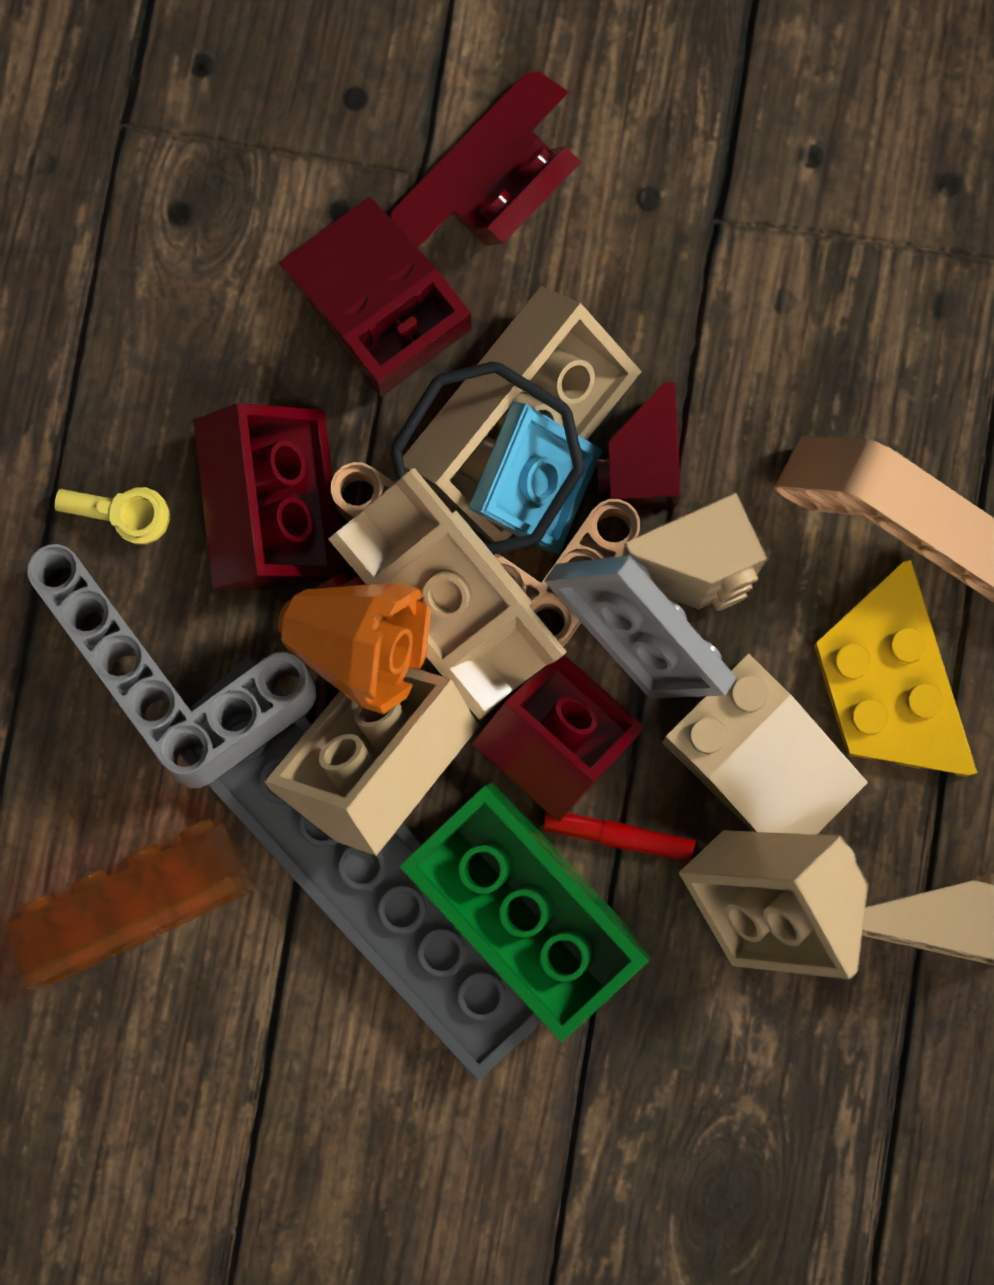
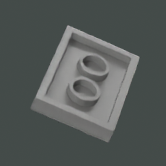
M631 556L558 563L544 580L650 699L725 696L737 677L721 660V654L718 649L711 643L703 640L686 620L687 617L683 609L673 601L668 600L651 580L648 569Z

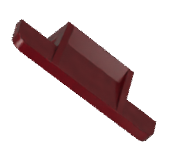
M532 71L524 74L393 209L391 220L418 249L451 215L457 218L486 246L504 244L582 163L567 146L550 149L533 132L536 126L564 99L569 91L541 72Z

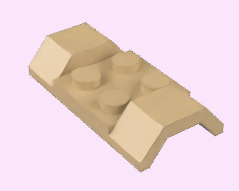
M412 468L393 486L329 538V541L366 585L401 583L420 590L423 597L417 601L428 604L431 610L426 657L443 677L453 680L467 706L479 720L518 686L546 665L557 661L567 652L530 608L529 605L532 603L530 598L457 510L452 513L415 468Z

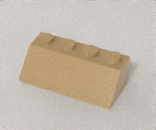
M540 286L477 364L491 361L502 363L566 403L572 410L577 435L585 440H588L641 373V370L580 302L543 286ZM496 373L465 380L403 456L407 472L415 468L447 508L452 512L457 510L470 526L492 543L507 540L512 535V532L468 508L512 402L527 404L563 426L560 413Z

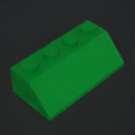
M495 783L485 785L399 866L561 1043L645 966L654 955Z

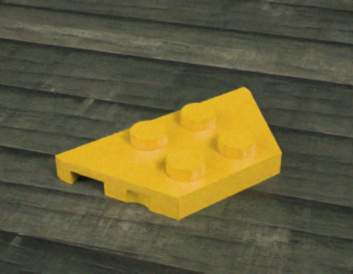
M912 561L903 562L814 644L847 756L889 761L897 765L949 772L962 777L976 774L977 770Z

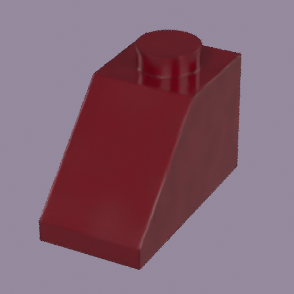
M664 382L608 442L607 458L596 459L598 493H608V499L623 500L633 508L678 506L681 497L676 382Z

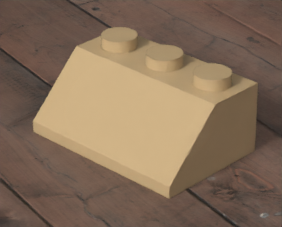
M736 493L626 542L622 557L631 556L643 564L650 572L651 580L667 598L696 609L713 604L716 611L726 609L748 597L746 593L753 589L752 583L758 580L757 575L767 560Z
M409 668L403 680L413 684L407 699L384 714L362 708L340 691L266 779V785L272 792L334 841L377 856L479 727L475 717L450 678Z
M723 830L679 872L732 966L851 979L857 973L868 885L856 864L853 851L843 841L841 836Z

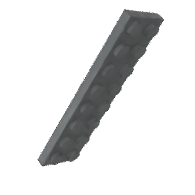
M247 656L194 704L190 711L192 712L254 667L256 663ZM274 685L272 694L277 696H285L279 690V688L276 685ZM238 710L232 713L227 718L225 730L233 732L244 729L251 720L252 712ZM302 716L208 784V786L479 1081L542 1021L399 867L422 845L403 823L376 856L334 841L268 788L265 783L266 779L312 725ZM190 745L184 748L180 755L192 766L201 759L203 746Z

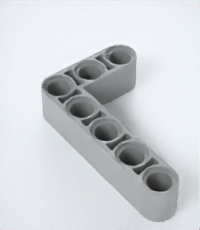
M53 544L38 549L31 557L28 564V578L32 586L158 759L180 785L188 788H202L210 784L305 715L313 706L316 699V686L304 662L296 655L282 652L266 657L191 712L75 553L68 547ZM61 569L71 570L69 579L63 585L58 587L48 586L49 580L55 572ZM93 612L104 613L103 620L97 628L91 631L80 630L82 620L87 615ZM125 656L136 657V664L129 673L123 676L112 675L113 666L120 658ZM285 676L300 678L298 688L292 694L287 696L272 694L273 687L280 678ZM158 700L170 702L168 712L163 718L157 721L144 720L146 709L151 703ZM238 710L252 712L251 720L244 729L233 732L225 730L227 718L232 713ZM190 745L203 746V754L196 764L190 767L177 765L178 756L184 748Z

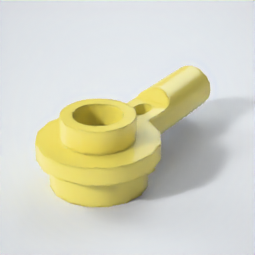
M133 488L124 494L118 493L113 499L59 489L55 499L56 511L110 521L111 525L115 527L123 539L136 545H146L157 541L166 532L170 523V510L166 500L158 492L149 488Z

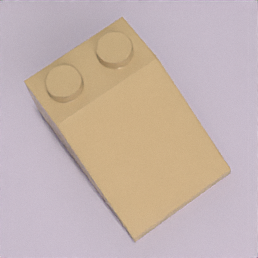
M748 653L731 670L737 678L725 696H706L665 737L662 743L752 832L817 835L868 782L794 697Z
M983 872L982 876L973 875L972 881L865 907L862 936L994 965V874Z

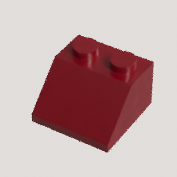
M563 655L557 661L539 670L502 705L472 745L525 791L536 804L560 822L646 727L568 657Z

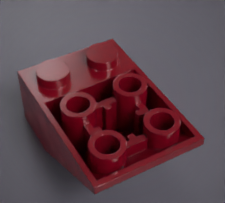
M370 196L279 262V265L380 397L384 396L472 330L471 312L437 268Z

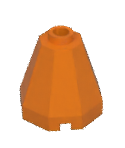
M401 583L306 589L293 596L292 600L284 604L278 618V630L282 634L281 641L290 653L296 655L307 666L362 708L384 714L407 699L413 684L403 681L408 669L412 668L420 671L427 654L431 610L428 604L417 601L423 597L418 588Z

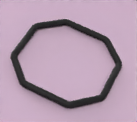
M491 361L441 373L433 378L393 442L390 456L397 482L406 474L402 450L442 385L496 373L560 413L573 468L532 534L485 544L494 555L533 546L542 540L582 476L584 461L573 413L569 406L504 364Z

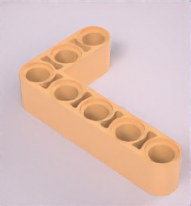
M800 437L774 486V489L780 495L812 511L865 517L994 603V518L883 444L862 438Z
M352 462L342 466L334 474L331 481V494L337 511L344 519L351 521L393 486L395 482L372 466L362 462ZM354 481H365L374 488L372 498L360 506L348 504L343 499L345 487ZM608 499L599 503L591 511L554 566L558 563L622 557L625 543L637 538L640 532V518L637 511L629 503L620 499ZM607 517H618L627 524L629 535L620 542L606 541L599 535L597 530L598 523ZM494 554L495 558L530 598L532 603L529 606L535 614L542 610H553L562 617L564 627L554 637L562 646L568 643L581 624L579 619L544 580L540 583L500 554Z

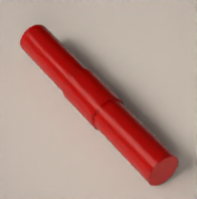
M546 811L542 830L597 842L600 845L632 852L638 851L688 863L692 860L695 840L573 813H568L558 822Z

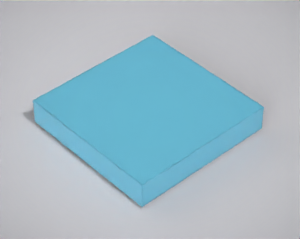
M512 402L468 509L519 537L532 534L573 468L564 426L527 404ZM579 435L578 439L584 461L583 474L542 540L535 544V546L546 552L558 555L561 553L595 470L596 459H599L602 453V449Z

